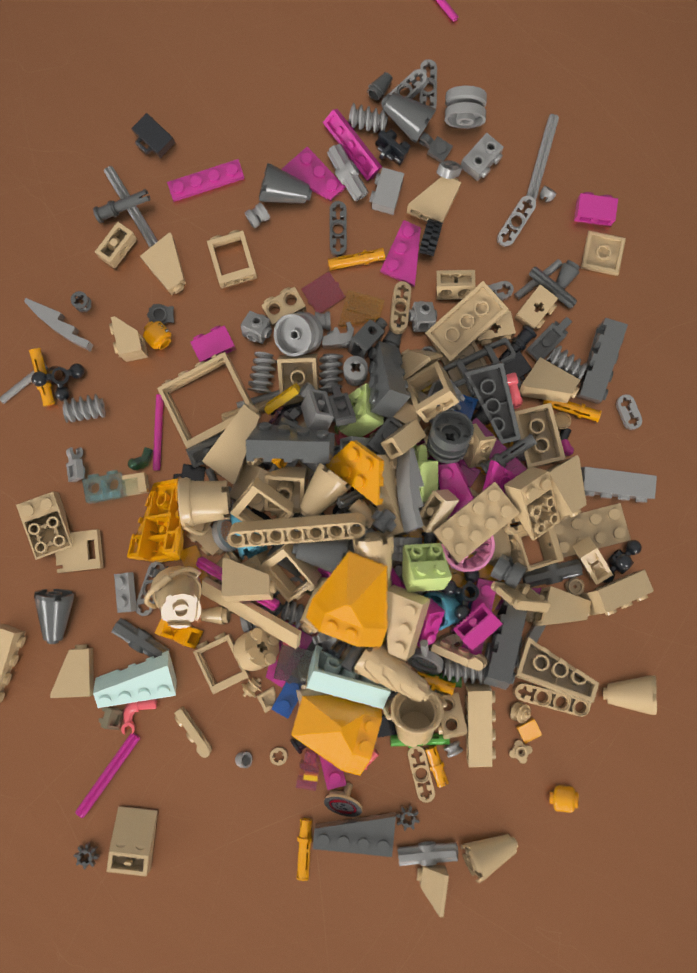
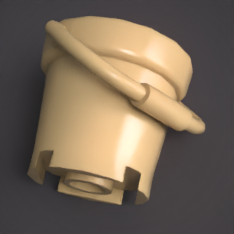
M187 477L178 479V509L183 529L194 535L202 536L207 533L212 521L231 519L228 509L230 507V494L227 480L192 481ZM195 524H204L202 531L192 528Z
M179 565L160 571L153 579L151 589L144 597V603L152 609L159 608L162 619L168 622V625L172 628L181 629L191 626V622L195 619L197 621L201 614L200 597L202 587L199 578L201 571L194 567ZM151 595H152V599H153V601L155 602V604H153V603H151V602L149 601V598L151 597Z
M432 691L426 702L424 700L421 702L414 701L398 692L385 703L383 712L387 720H392L395 723L399 740L407 746L417 747V745L427 744L432 739L435 729L441 723L444 714L443 708L447 707V702L440 693ZM390 705H391V715H390V713H389V711H388V707H389Z

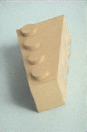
M468 678L467 682L464 683L468 694L464 695L466 712H468L465 715V723L468 730L466 735L467 763L469 767H492V759H496L495 747H492V741L496 740L495 729H492V722L496 721L495 710H492V703L496 701L495 691H492L490 685L483 684V682L480 685L477 678L474 684Z

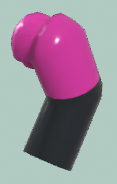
M569 428L562 429L559 434L564 454L567 456L572 455L574 452V448L568 441L572 431Z

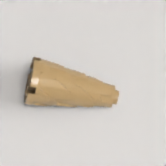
M380 531L367 533L363 539H353L354 552L356 554L388 566V588H390L392 553H394L393 534L391 533L388 536V532L383 534Z
M383 643L381 647H368L353 670L358 675H362L377 684L380 683L394 692L398 691L414 701L421 702L424 700L426 702L432 693L429 690L430 685H428V682L411 669L412 667L399 657L389 654L388 647Z

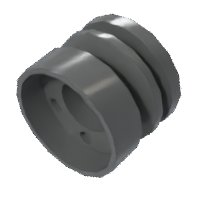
M448 410L437 414L427 439L426 446L430 455L439 462L448 464L462 460L467 453L473 436L474 427L472 421L459 411Z

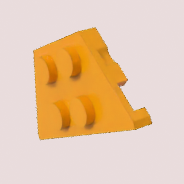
M357 440L349 442L325 466L375 505H382L383 499L380 498V486H383L384 480L382 475L384 460Z

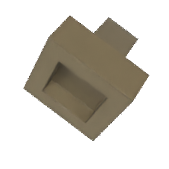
M103 707L102 711L105 714L103 718H99L100 727L119 730L123 719V710Z

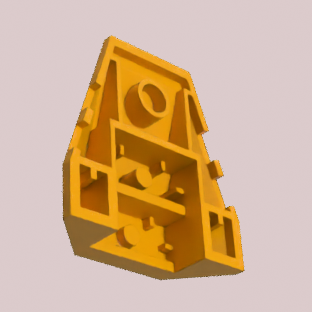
M178 479L153 483L145 506H147L143 518L139 517V529L136 534H132L127 558L149 562H167L181 559L184 533L178 509Z
M349 551L311 599L306 618L319 632L354 646L381 647L388 629V566Z
M333 695L302 696L291 736L341 771L360 776L373 754L382 721V709Z

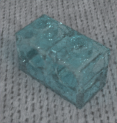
M118 470L106 472L107 475L99 476V474L88 475V479L82 480L86 503L92 504L128 497L125 481L121 477L124 474L118 473ZM113 480H117L119 485L116 489L112 490L110 484ZM95 483L99 484V491L97 493H93L91 490Z

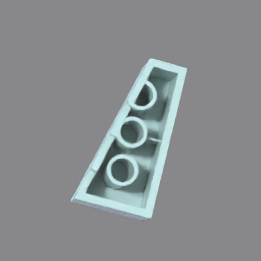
M316 645L309 663L308 689L372 707L384 708L391 689L380 683L377 684L362 675H358L353 671L355 666L351 672L347 671L340 665L343 660L322 651L323 648Z
M169 650L163 652L159 657L154 658L152 656L147 658L143 663L128 665L127 669L121 671L118 669L96 677L93 695L97 707L102 708L176 696L177 679Z

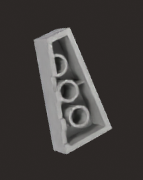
M581 467L585 496L600 495V498H612L613 496L618 497V500L625 501L633 498L635 502L647 503L648 499H655L657 480L655 475Z

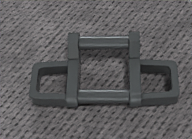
M503 338L492 344L485 345L483 349L465 358H458L443 368L447 372L457 367L463 379L453 383L457 387L466 384L471 397H474L476 395L463 371L467 370L465 366L485 356L489 358L491 364L500 362L493 349L505 345L510 352L509 356L501 360L504 365L515 359L516 353L509 340Z

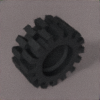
M428 219L419 253L434 256L443 225L442 222Z

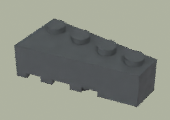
M605 318L597 326L586 362L588 364L587 370L582 376L579 386L580 390L576 398L599 404L602 400L606 399L608 389L606 388L608 382L612 380L614 373L612 370L618 360L619 350L628 324Z
M378 341L368 354L370 358L368 370L370 373L369 403L372 413L392 419L408 401L411 394L406 391L408 382L403 379L405 370L401 368L403 362L399 348Z
M268 422L258 423L246 439V461H254V458H264V462H272V459L277 458L284 459V462L302 459L303 463H330L335 450V433H330L326 430H309L306 427L291 428L288 425H271Z
M505 600L497 611L496 617L502 625L492 635L488 655L489 664L486 666L483 684L504 690L510 684H513L516 673L513 671L519 659L518 649L521 646L522 631L527 614L526 610H517Z
M390 812L388 814H376L362 818L356 817L348 820L316 823L313 849L392 857L396 814L395 812Z

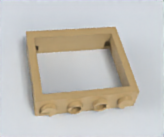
M221 352L218 355L214 354L211 360L199 362L195 365L194 369L182 371L178 374L177 378L173 380L168 379L165 383L161 384L162 386L157 388L186 448H190L223 433L235 416L192 438L170 395L171 392L226 364L245 404L248 406L250 403L253 404L229 355L225 352Z

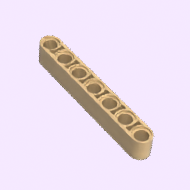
M345 513L236 522L230 528L227 541L232 547L240 548L357 539L365 534L366 517L361 513Z

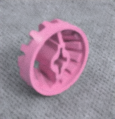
M491 536L474 550L477 552L473 557L467 559V556L460 563L453 559L443 544L442 548L447 563L451 568L461 572H472L483 568L489 563L494 554L495 541L494 537Z

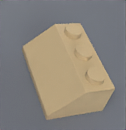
M551 403L515 411L521 436L520 440L531 434L537 442L536 445L523 452L527 469L561 462L566 459Z

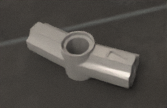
M341 144L333 145L329 148L327 154L336 169L335 174L339 181L346 186L353 200L358 201L369 192L359 177L360 173L357 167L349 159Z
M426 841L415 846L397 847L399 866L415 864L432 866L438 862H454L459 860L457 842L436 844L433 841Z

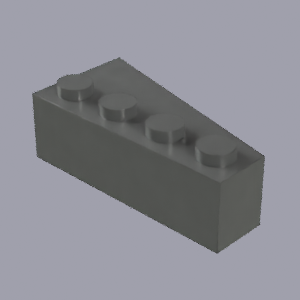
M500 361L463 371L501 444L520 440L521 436L503 362Z

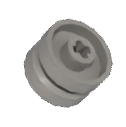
M457 86L449 89L445 95V105L447 106L445 109L446 124L456 128H475L483 125L486 121V91L475 86Z
M309 312L285 315L275 325V343L279 350L287 356L295 357L314 352L323 340L322 325L317 317Z

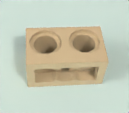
M475 270L437 271V300L463 299L475 289Z
M295 286L291 289L290 287L283 289L280 295L275 298L273 296L264 300V304L261 305L264 313L270 319L273 328H275L277 321L281 317L307 311ZM289 298L297 300L294 305H288L286 302ZM273 307L280 309L279 313L275 315L271 314L270 310Z
M589 536L572 546L596 585L613 575L597 546Z
M459 693L443 695L446 702L450 703L453 708L450 711L443 710L444 714L441 723L437 727L439 735L443 734L444 740L467 735ZM454 722L457 728L455 730H448L446 724Z

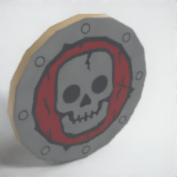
M346 783L343 791L330 790L329 795L324 799V804L329 810L342 816L356 817L363 810L362 805L350 797L353 788L351 783Z

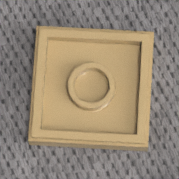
M589 230L580 268L618 276L626 238Z

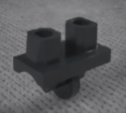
M392 129L387 132L382 130L375 142V145L378 146L377 149L381 152L379 158L382 161L386 158L390 161L394 160L400 166L409 152L410 145L406 141L398 144L395 141L397 134Z

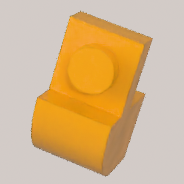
M162 618L155 631V634L172 639L183 646L193 649L196 648L203 633L202 630L193 625L181 629L172 628Z

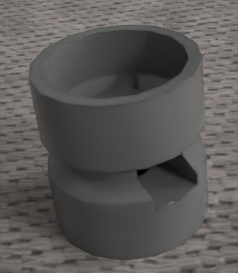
M502 554L490 576L498 581L504 580L505 585L515 590L527 567L519 562L513 563L512 558Z

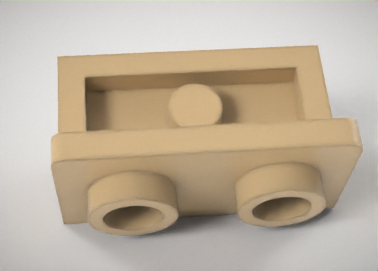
M473 424V436L467 453L463 457L469 468L481 467V462H487L497 440L495 436L485 437L477 424Z

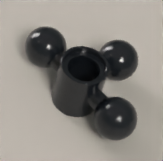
M78 363L71 365L68 370L60 366H52L48 370V374L41 371L33 373L31 381L37 387L44 386L49 380L56 383L55 397L59 401H64V399L70 397L69 389L64 386L69 376L79 379L83 377L85 369ZM57 370L62 371V377L59 380L54 378V373Z
M629 541L625 552L617 549L608 558L607 561L612 565L610 570L613 575L602 582H612L616 571L624 574L633 565L634 562L630 556L641 552L642 546L639 541Z
M478 570L464 572L466 585L457 587L456 583L450 580L445 589L442 590L448 596L455 593L456 600L461 603L455 609V616L461 621L471 614L468 603L476 600L479 596V589L473 584L479 579ZM465 590H467V591L469 592V594H470V597H469V598L466 597V595H465V593H464Z

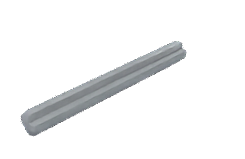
M550 114L548 117L527 196L533 197L535 201L559 120V116L555 114Z
M112 166L105 168L104 173L120 199L130 196ZM137 206L127 209L149 247H152L158 240Z

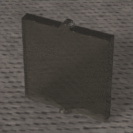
M282 645L274 679L287 681L289 684L294 682L305 685L313 651L300 648L299 646L295 649L288 645Z

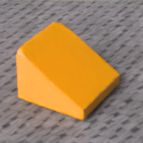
M533 717L528 719L526 723L515 726L524 744L542 735Z

